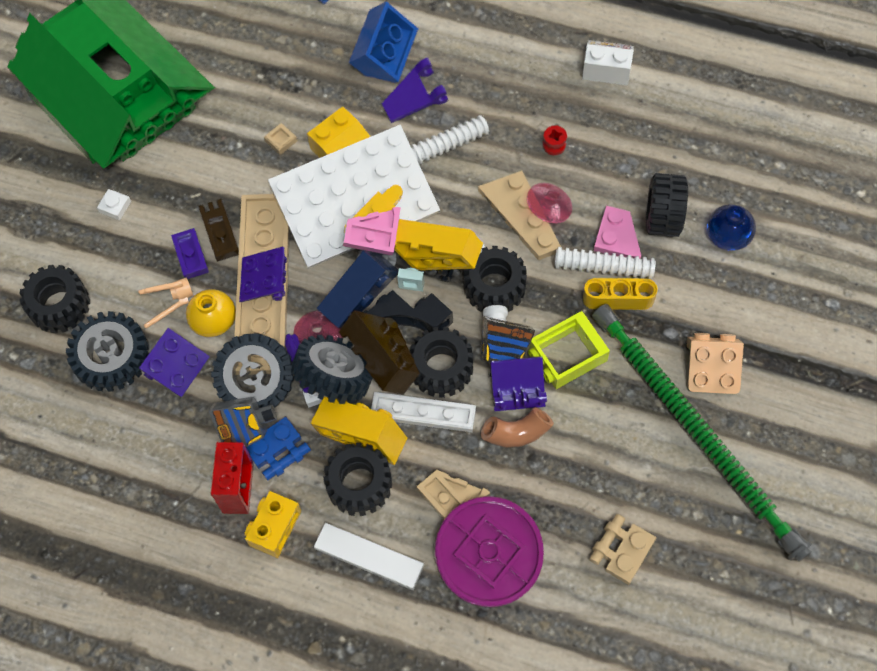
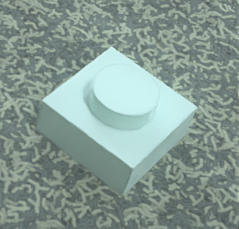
M399 268L397 276L399 288L423 292L425 284L424 272L415 268Z

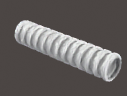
M479 115L477 119L472 118L470 122L465 121L464 125L458 124L457 128L451 127L450 131L445 130L444 133H438L437 137L433 135L431 139L426 138L424 142L419 141L418 145L412 144L411 148L418 163L422 164L423 160L429 161L430 157L434 159L437 154L440 156L443 152H449V149L454 150L456 146L461 147L462 143L468 144L469 140L475 141L476 137L481 138L482 135H488V124L484 117Z
M558 247L556 250L555 258L556 269L563 267L564 270L571 268L574 271L576 268L580 272L583 269L589 273L590 270H593L594 273L601 271L602 274L609 272V275L617 273V276L625 274V277L633 275V278L640 276L642 279L648 277L650 280L654 277L656 265L654 258L647 260V257L639 259V256L631 258V255L623 257V254L616 256V253L608 255V252L600 254V251L593 253L591 250L587 253L583 249L581 252L577 251V249L570 251L569 248L562 250V247Z

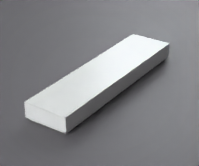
M374 392L371 409L375 411L383 409L390 412L394 421L398 423L473 432L476 405Z
M327 523L324 524L314 545L315 550L411 590H414L424 567L422 562Z

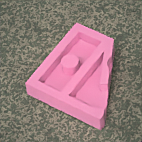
M394 207L392 210L382 213H370L365 217L358 216L348 219L343 246L393 255L401 207Z

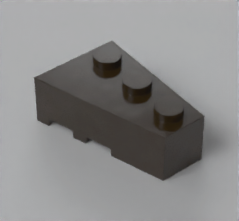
M355 310L352 312L340 329L339 334L342 338H349L354 345L351 350L355 355L361 354L367 362L366 370L382 391L404 395L420 373L397 322L388 317L383 318Z

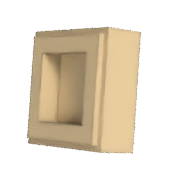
M280 123L264 136V140L281 155L297 142V137Z

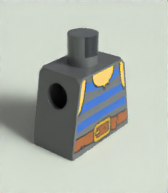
M255 397L213 403L209 410L220 441L244 443L245 447L265 437L267 432L265 423L277 419L274 406L271 404L259 408Z

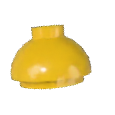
M208 289L197 293L191 298L186 308L187 323L192 331L200 336L215 337L221 335L235 321V305L232 299L220 290ZM206 304H212L209 308H204Z

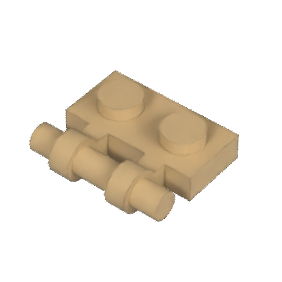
M616 514L612 522L609 521L604 528L606 532L600 542L597 541L593 546L592 550L594 552L589 560L596 565H599L602 558L610 561L605 571L630 585L657 537L635 524H632L629 531L626 532L621 528L625 518ZM614 538L622 541L616 552L609 548Z

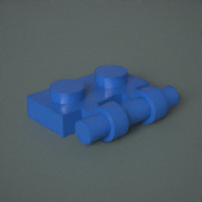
M284 417L268 428L265 437L246 447L258 469L267 463L270 466L262 472L267 481L276 475L277 477L282 475L284 469L294 462L299 463L304 459L303 456L311 451L306 442L299 447L294 445L302 440V438L287 417ZM287 450L289 452V454L284 456L279 461L275 459L284 451Z

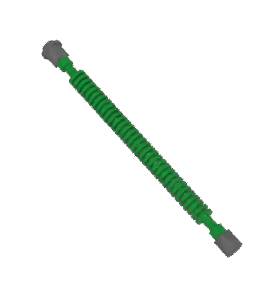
M608 304L599 307L593 313V319L604 332L608 331L613 338H617L622 344L620 351L632 366L637 368V372L641 373L642 378H645L646 383H649V386L653 388L657 396L662 398L661 401L664 404L666 403L665 406L668 409L670 408V412L674 414L680 424H683L684 429H687V432L692 434L691 437L696 439L695 442L698 445L701 444L700 448L702 450L705 449L704 453L709 455L708 458L711 461L714 460L713 464L715 466L719 465L717 467L718 470H723L722 475L724 477L727 476L728 482L732 481V487H736L737 493L741 492V498L746 497L744 499L746 504L751 502L749 507L751 509L755 508L753 510L755 514L760 513L758 518L760 520L766 518L775 529L773 532L780 539L778 543L789 555L788 559L790 561L796 559L800 562L811 553L809 547L812 545L810 541L806 542L796 529H792L786 521L782 522L776 515L774 510L777 506L775 504L769 506L773 501L770 498L765 500L768 495L766 493L761 494L763 492L761 487L756 489L759 486L758 483H752L754 481L752 476L747 478L750 474L748 471L743 473L745 468L740 466L741 463L738 460L735 461L736 457L731 455L732 452L730 450H726L728 447L725 444L722 445V440L718 439L719 437L717 434H714L712 429H709L710 426L707 423L705 424L706 421L701 418L699 413H696L697 410L692 408L693 406L691 403H688L687 398H683L684 395L677 387L675 388L676 385L671 382V379L667 377L666 373L663 372L651 355L646 352L641 343H638L636 338L630 339L624 332L625 328L619 322L620 318Z

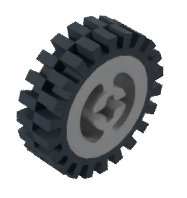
M108 311V316L105 317L103 312L97 313L98 319L94 320L91 315L87 317L88 324L85 325L81 321L77 324L80 330L73 329L71 332L73 339L68 338L67 341L70 347L66 348V354L69 357L67 361L79 381L83 384L85 383L87 387L91 389L95 387L97 391L102 392L105 387L108 392L114 391L113 386H117L119 390L125 388L124 382L127 381L131 385L134 383L132 379L134 375L138 378L142 375L139 367L149 355V344L140 326L131 317L128 316L126 319L125 315L120 312L116 316L114 311ZM114 339L124 342L123 352L120 351ZM93 351L96 352L103 364L92 361Z
M255 333L242 334V336H236L230 342H226L222 350L217 352V358L213 360L212 364L214 369L213 372L211 371V377L214 378L213 387L216 388L218 397L222 398L223 401L255 397L259 408L271 404L275 408L285 400L286 395L291 391L292 381H294V376L291 372V357L286 352L284 346L275 339ZM252 355H259L270 366V381L267 385L264 384L266 371L262 370L256 374V380L248 378L243 381L247 385H254L256 391L254 393L245 391L236 380V368L241 362L240 377H245L251 373L250 368L259 369L263 367L262 364L251 361Z
M317 335L316 338L310 336L308 340H302L291 366V372L295 375L294 379L296 382L301 381L299 386L302 389L309 387V394L313 395L317 392L319 393L317 398L323 400L324 396L329 397L328 402L334 403L335 399H338L339 404H345L346 399L349 403H354L355 399L359 401L362 397H365L373 378L366 370L367 362L361 354L355 355L351 350L352 342L348 341L347 344L342 343L343 338L339 337L337 341H334L331 335H327L326 339H324L323 335Z

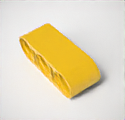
M593 278L586 282L582 300L589 309H598L602 305L608 304L612 310H646L653 306L658 288L656 283L650 279ZM590 292H597L600 295L593 296L590 294ZM615 292H622L624 296H618ZM640 292H646L650 296H642Z

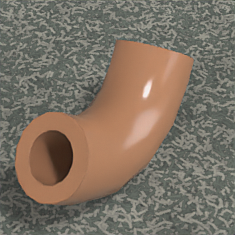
M534 407L524 418L513 422H507L495 416L490 417L483 425L481 438L488 443L505 448L522 447L538 440L554 423L548 414Z

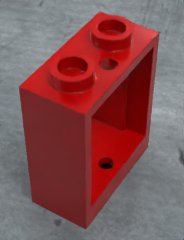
M216 442L211 496L223 514H249L254 463L244 443ZM246 484V487L241 488V485Z

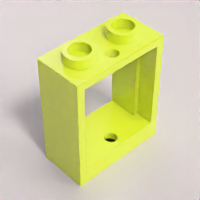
M583 311L531 338L528 350L530 358L542 356L544 379L548 384L552 383L555 389L607 362L610 350ZM575 331L592 357L558 375L541 349Z

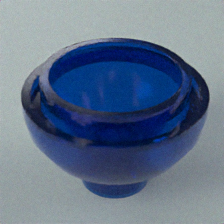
M727 204L716 208L711 213L706 224V231L710 240L718 247L725 250H740L748 246L754 239L756 222L753 215L744 207Z

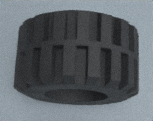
M655 173L651 178L646 207V230L649 235L680 236L685 224L688 203V182L685 175Z
M492 246V249L489 250L487 247L482 248L475 269H464V290L467 299L470 298V304L473 307L478 305V310L483 312L484 308L492 305L505 306L508 312L513 310V305L518 306L521 303V298H524L527 281L526 266H523L524 261L522 258H517V253L514 251L509 253L506 247L498 249V246ZM490 274H500L509 281L502 286L492 287L485 284L482 279Z
M48 265L47 269L39 268V272L36 274L32 272L29 275L30 279L23 282L25 288L20 289L19 294L22 298L19 300L23 310L34 325L40 327L45 332L50 330L51 333H57L58 330H61L63 333L68 331L67 328L70 326L75 328L77 326L76 322L84 320L83 314L89 311L87 306L90 304L89 293L72 269H65L63 265H58L57 268L54 265ZM65 292V296L60 302L51 306H45L46 301L52 295Z
M438 327L432 328L433 332L429 333L428 330L422 332L423 337L417 336L414 339L415 345L411 344L410 353L420 373L414 383L415 385L419 384V390L423 393L428 390V395L434 397L435 393H437L439 398H445L446 393L453 396L455 395V390L458 389L461 392L464 389V383L469 384L471 375H473V353L471 344H467V338L464 335L459 337V331L454 329L453 332H449V327H443V330H438ZM439 354L449 355L456 361L451 368L441 371L432 369L427 365L430 358Z
M356 443V447H351V444L345 445V450L341 451L339 448L335 451V458L333 456L329 457V466L325 465L324 467L325 476H323L325 488L334 506L337 505L341 512L344 513L347 510L351 516H355V512H359L360 516H366L365 511L370 510L372 514L377 511V505L382 508L385 504L384 499H389L391 494L390 488H392L390 467L386 457L383 458L382 452L378 449L374 451L373 446L367 444L366 448H363L362 443ZM364 469L374 475L373 480L369 486L362 490H350L343 485L345 477L353 470Z

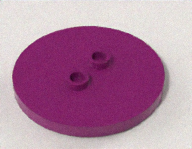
M478 497L457 506L443 521L435 541V562L444 584L461 600L480 607L504 606L522 597L536 582L544 560L543 540L534 520L517 504L499 497Z

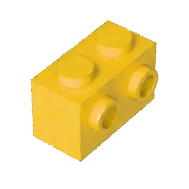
M269 491L267 497H263L257 507L258 514L254 522L251 521L245 530V540L248 545L279 558L302 511L299 503Z

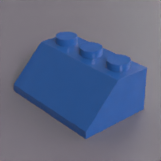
M387 1L370 9L349 63L365 76L394 83L399 82L418 28Z

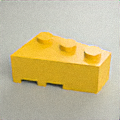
M399 219L394 250L412 268L418 270L475 269L483 242L471 229Z
M324 396L311 421V425L320 435L344 445L362 443V446L366 448L367 444L373 446L374 451L377 449L381 451L382 455L388 459V463L396 464L407 441V437L394 421L390 412L383 409L375 411L362 403L354 405L346 401L345 404H339L338 399L331 403L328 402L329 398Z

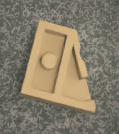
M439 470L433 472L416 486L419 493L443 520L462 503L474 498L490 496V492L487 489H479L469 485L467 481L451 478L449 474Z

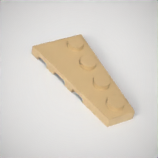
M523 171L478 186V192L487 198L491 207L496 212L501 214L505 219V223L511 229H514L519 235V239L538 261L556 254V250L561 246Z

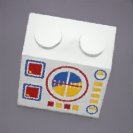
M589 40L582 80L628 86L634 46Z

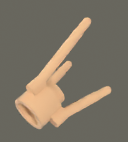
M187 277L169 284L153 286L138 291L142 295L169 289L173 300H179L145 323L144 328L150 327L180 306L189 303L188 298L192 297L193 293Z

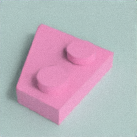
M606 206L594 251H600V253L608 252V255L616 253V256L623 254V257L631 255V258H635V256H639V259L641 258L630 211Z

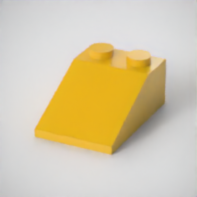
M343 106L307 133L310 149L319 158L371 137L360 122Z

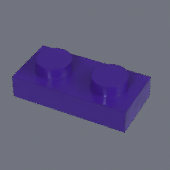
M195 228L171 235L184 277L190 279L209 273Z

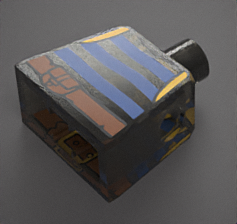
M484 316L481 358L490 363L491 361L524 358L535 330L528 325ZM490 367V371H489V376H490V377H492L491 367Z

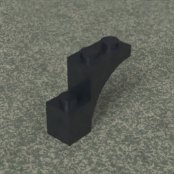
M392 290L387 295H382L376 301V305L369 311L365 310L363 312L383 318L388 317L395 320L398 326L415 327L423 331L428 330L429 333L433 332L432 328L438 327V330H443V327H449L453 323V312L432 293L426 298H421L413 309Z

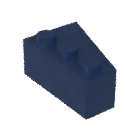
M363 250L317 309L337 328H342L354 310L362 312L398 275L399 270L380 253Z

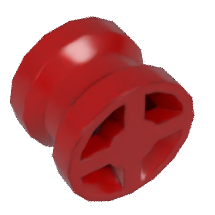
M554 125L548 127L543 135V149L549 155L562 154L566 148L567 132L561 126Z

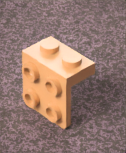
M694 333V337H687V348L690 350L688 389L691 392L739 393L744 343L736 339V335L720 334V338H710L708 333Z

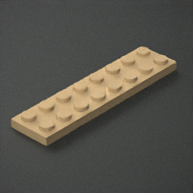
M274 194L242 195L234 337L242 336V334H261L275 339L286 349L290 229ZM285 247L284 254L287 258L285 263L286 282L283 283L285 296L282 300L275 301L269 295L239 302L242 257ZM259 355L251 356L252 362L260 363L263 367L259 369L250 368L251 373L248 375H255L262 370H265L266 374H271L270 366L263 357ZM241 362L236 368V375H240Z

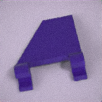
M428 57L420 60L383 101L382 106L391 123L430 105L443 104L448 101L443 85L436 87L428 94L420 77H428L434 73Z

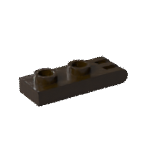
M221 198L217 199L219 208L214 209L212 201L208 202L210 211L206 212L203 204L198 206L217 262L239 255V249Z

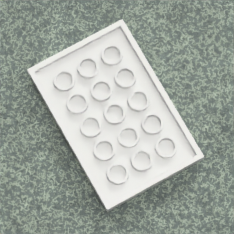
M401 125L268 179V183L308 269L356 249L343 246L344 226L347 220L353 218L378 191L383 194L390 186L395 184L403 188L402 198L395 206L401 207L399 219L418 222L440 212V208Z

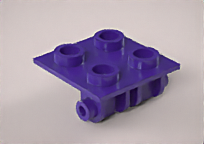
M285 247L242 257L239 302L269 295L275 301L282 300L285 296L283 283L286 282L285 263L287 258L284 254Z
M167 328L139 369L144 372V376L149 380L155 379L182 397L210 356L170 328Z
M542 356L491 361L494 411L546 407L547 394L544 389Z

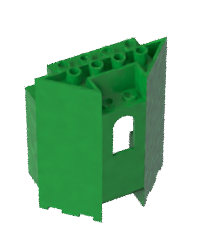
M74 0L72 4L42 24L29 13L27 18L29 22L25 33L21 32L15 46L18 51L15 58L10 60L7 66L22 82L30 98L93 164L97 162L103 169L118 158L124 162L129 157H133L140 149L152 143L159 135L166 130H170L184 117L189 116L196 109L194 103L215 88L126 0ZM109 44L130 65V74L124 79L114 80L90 57Z

